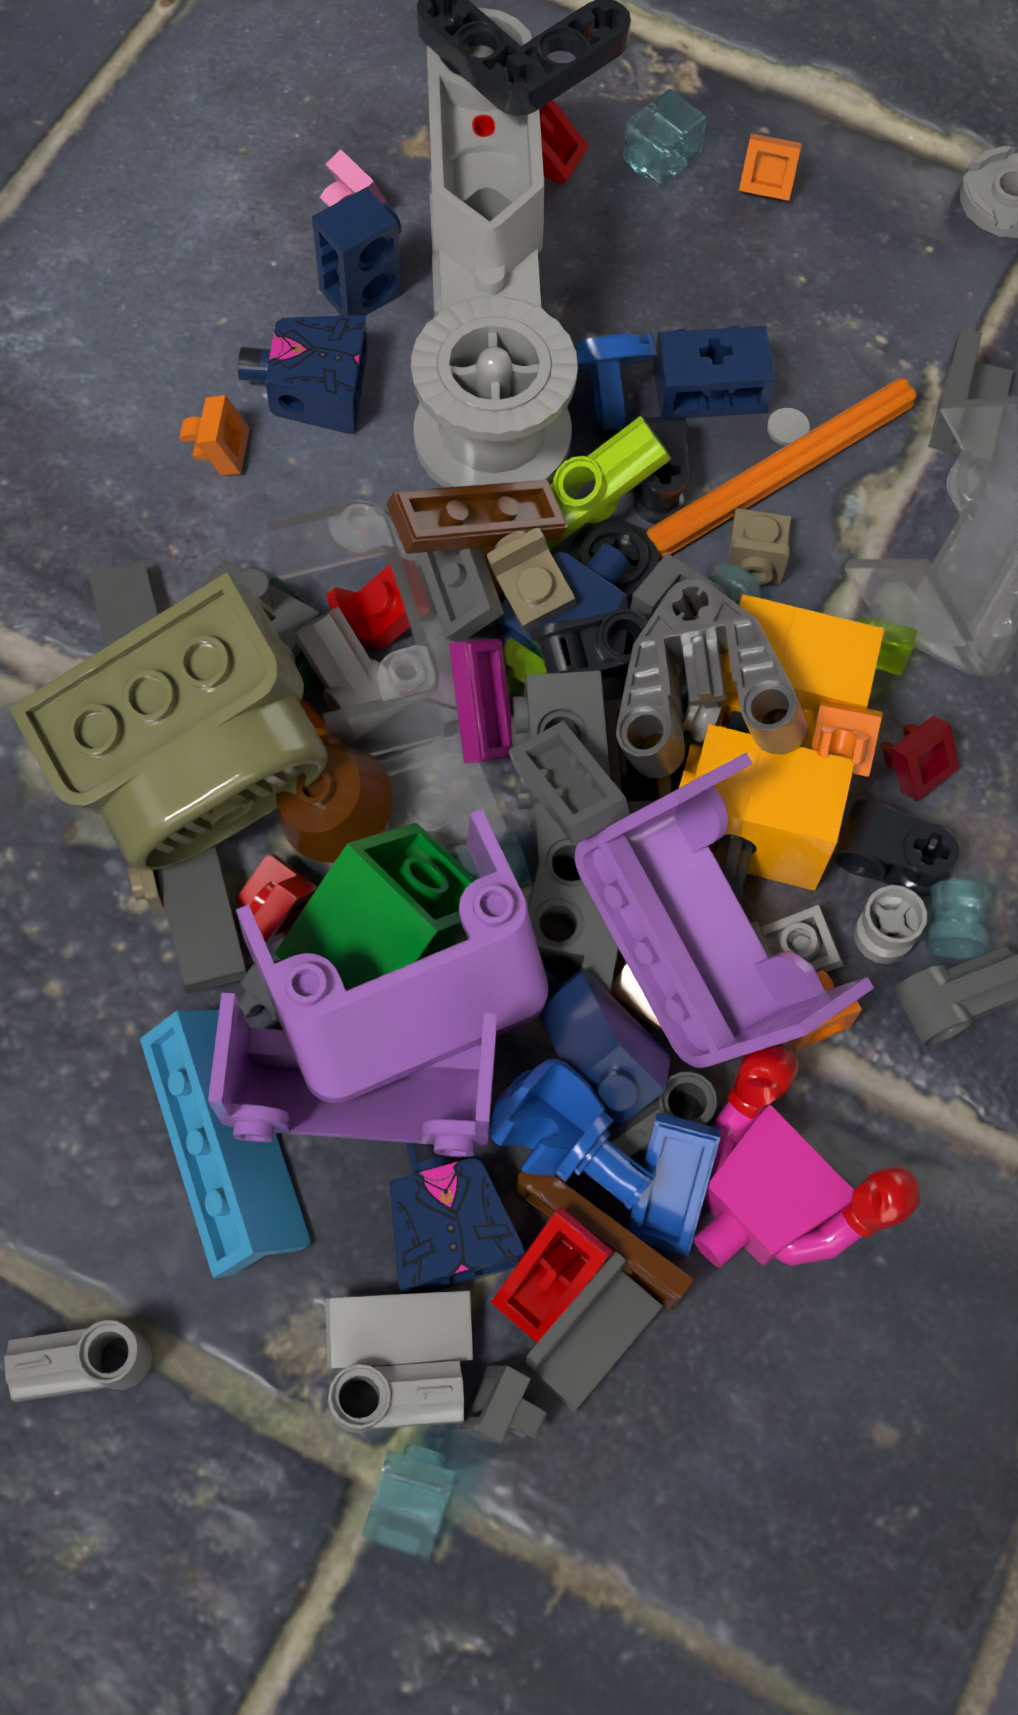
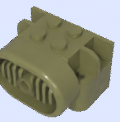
M228 572L9 707L11 714L55 794L60 800L72 806L100 814L126 862L137 870L162 869L209 850L277 809L276 793L287 791L297 794L296 783L302 773L307 776L305 788L310 786L323 772L328 761L327 749L300 703L303 697L304 684L300 672L295 665V657L290 648L281 641L271 621L277 618L270 606Z

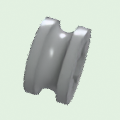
M686 684L681 690L684 719H681L683 733L688 730L692 740L703 742L708 724L715 725L717 722L722 700L717 701L718 706L713 708H705L703 704L691 706Z

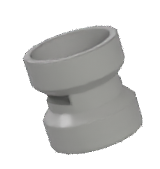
M889 885L881 887L871 894L854 926V940L859 951L866 958L881 964H892L905 958L927 924V910L924 902L914 891L904 886ZM887 934H895L896 936H892V937H891V936H886V935H887Z

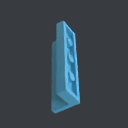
M176 1010L141 1037L140 1042L212 1277L233 1276L266 1255L301 1251L310 1245L311 1240L276 1133H274L273 1141L249 1142L233 1138V1128L225 1126L220 1122L208 1102L219 1010Z

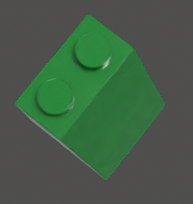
M417 822L347 843L274 954L281 961L304 953L322 956L336 968L345 990H350L468 940L460 921L459 904L465 889L476 879Z

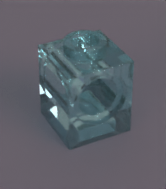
M669 89L627 121L623 159L629 163L635 172L643 174L660 188L701 156L707 117L673 90Z
M412 1444L406 1445L403 1455L388 1450L362 1532V1537L365 1541L431 1561L455 1481V1471L443 1468L446 1459L445 1455Z

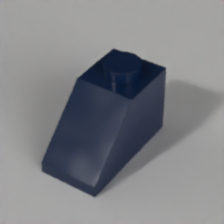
M584 967L547 997L545 1006L538 1016L560 1060L566 1062L591 1085L606 1107L604 1113L613 1119L612 1124L617 1129L665 1092L671 1055Z

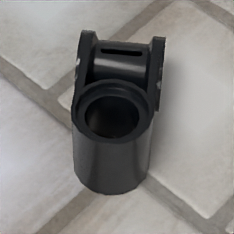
M638 417L629 418L628 425L632 423L634 420H636ZM642 417L671 457L670 461L633 488L636 513L643 520L651 524L659 523L682 509L684 505L683 489L688 483L690 472L688 463V426L685 417Z
M618 609L583 619L575 618L550 623L533 630L530 635L532 642L540 645L547 674L601 671V679L628 673L631 654L622 655L610 648L607 634L613 630H624L629 632L636 641L648 620L640 612L631 609Z
M861 799L855 801L851 807L834 851L833 860L839 867L851 874L875 879L888 885L904 886L914 891L918 896L925 897L934 895L943 889L949 879L950 871L959 858L960 847L953 833L941 825L899 812L883 802ZM931 839L937 840L935 847L930 845ZM922 855L933 859L931 865L921 862ZM918 875L924 876L921 882L916 880Z

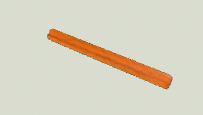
M904 378L892 381L650 527L646 533L657 547L659 558H663L666 553L671 555L734 516L736 508H748L912 408L914 399L917 397L915 389Z

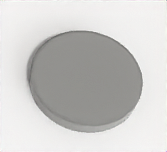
M793 408L776 410L771 414L767 423V431L771 439L784 446L795 441L810 430L808 418L802 412Z

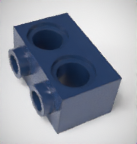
M365 187L312 216L319 290L341 316H366L401 296L400 271L403 270V262L399 253V234L402 232V227L396 212L389 204H382L369 188Z

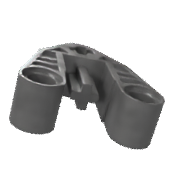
M698 578L685 579L678 582L667 592L632 648L617 722L616 737L620 747L634 768L641 775L649 778H663L672 774L679 768L684 759L685 744L681 719H684L677 663L684 662L690 705L697 706L703 704L705 708H713L718 706L717 701L727 699L721 654L729 652L732 679L738 691L740 711L755 743L763 751L771 754H785L798 747L807 734V720L794 688L757 619L710 583ZM774 709L788 710L786 716L779 722L774 724L761 723L763 717L769 711ZM663 734L660 742L654 747L639 749L642 741L647 736Z

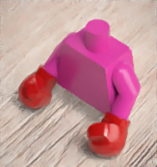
M782 1044L746 1054L742 1058L736 1074L735 1084L728 1094L729 1101L711 1126L721 1129V1138L703 1204L715 1218L693 1238V1241L704 1257L718 1268H721L742 1247L763 1266L776 1258L789 1266L833 1259L862 1237H872L879 1230L888 1229L907 1221L920 1204V1185L911 1170L899 1165L884 1167L866 1177L854 1190L770 1105V1103L779 1099L791 1087L798 1072V1061L794 1052Z

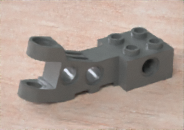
M601 671L526 675L524 695L513 698L514 716H511L512 746L515 747L564 721L610 778ZM516 773L518 809H529L530 828L532 827L536 878L527 909L541 959L579 967L580 969L584 967L610 994L618 946L582 879L580 878L572 882L564 881L557 877L552 868V864L558 859L565 857L575 859V850L578 843L573 845L519 773ZM550 916H560L571 924L573 935L565 941L554 942L542 933L540 923Z

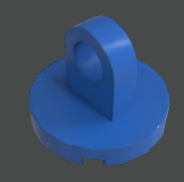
M625 333L582 339L580 343H575L577 373L589 372L594 415L600 433L623 430L625 410L620 367L657 358L655 336H652L651 333L644 334L642 338L641 335Z

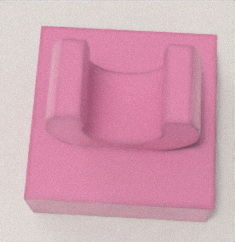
M341 149L326 163V166L337 181L330 184L320 196L321 200L328 207L365 187H368L382 204L387 203L374 180Z

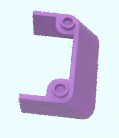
M747 752L578 843L575 850L577 871L667 1039L677 1055L687 1064L696 1068H705L806 1036L874 989L869 978L865 977L825 991L814 967L799 955L791 952H781L768 957L708 845L721 839L728 828L727 808L714 785L752 765L753 763Z
M482 809L470 813L467 850L481 878L472 882L465 889L459 904V917L468 940L350 990H345L336 968L322 956L304 953L274 964L249 904L236 909L246 945L309 1090L317 1098L329 1103L347 1102L481 1044L483 1012L497 1013L496 1037L531 1022L542 1012L548 996V981L526 901Z
M221 992L208 1102L220 1122L225 1126L233 1128V1138L238 1140L273 1141L274 1133L433 1144L434 1153L451 1157H470L474 1155V1146L485 1145L489 1139L497 1013L483 1012L481 1045L471 1047L347 1102L329 1103L317 1098L309 1090L284 1031L250 1028L236 994Z

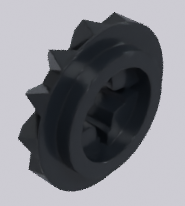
M605 520L587 526L574 538L569 549V555L586 566L603 543L619 548V552L628 559L630 566L614 586L627 596V601L629 602L634 592L659 563L657 547L644 530L625 521Z

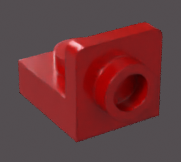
M393 560L358 592L333 587L326 594L330 610L339 607L361 645L380 650L386 648L427 613L411 564Z
M270 854L265 856L237 896L236 902L240 907L249 904L266 946L287 935L318 887L277 855Z

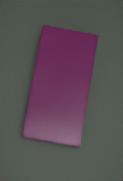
M501 639L449 643L464 764L510 757L508 750L513 748L511 711Z

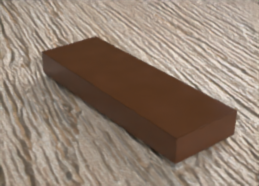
M548 480L394 491L386 504L406 554L495 546L502 538L513 532L525 531L527 533L538 527L541 529L546 541L561 539L568 528Z
M523 1171L518 1175L516 1196L548 1220L562 1207L613 1251L612 1255L617 1252L626 1260L622 1269L625 1274L668 1310L676 1308L693 1283V1278L556 1176L534 1175Z

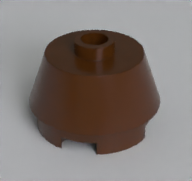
M326 747L328 753L326 767L310 786L305 788L307 776L302 773L296 783L297 794L287 791L276 793L279 820L284 836L297 852L309 859L319 862H335L347 843L390 830L391 825L388 821L393 805V790L390 778L376 758L357 748Z

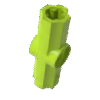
M642 416L638 417L587 457H572L564 461L557 469L550 487L568 528L561 539L546 541L549 551L587 522H601L609 518L616 510L620 497L671 460L667 450ZM595 481V487L589 496L578 499L580 489L586 483Z

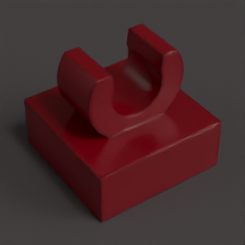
M934 715L920 726L915 724L905 725L903 727L905 737L897 744L893 745L888 741H884L881 744L885 764L890 769L896 771L900 792L916 801L920 800L959 769L951 725Z

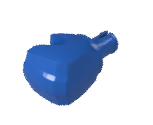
M551 1058L542 1062L534 1069L523 1072L502 1091L493 1106L491 1114L492 1124L489 1131V1136L500 1146H527L533 1150L521 1167V1170L525 1173L554 1176L556 1174L563 1181L567 1182L573 1173L580 1176L584 1171L623 1202L629 1210L656 1177L652 1172L646 1171L608 1141L611 1134L607 1129L613 1122V1119L604 1113L606 1107L591 1085L566 1062Z

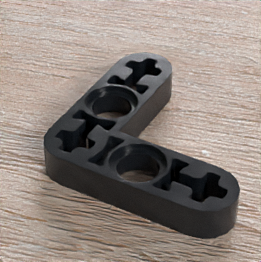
M419 0L417 3L418 35L422 41L496 108L505 114L513 116H525L537 111L619 57L627 49L629 43L630 12L624 5L614 0H594L522 46L469 0ZM482 45L493 49L494 53L488 57L478 58L469 55L466 50L473 46ZM555 51H565L574 55L576 59L569 63H557L550 60L547 56Z

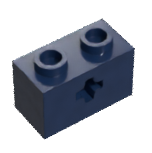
M731 326L721 329H678L671 332H658L656 343L657 358L654 359L653 370L660 417L696 418L768 413L776 378L766 326Z

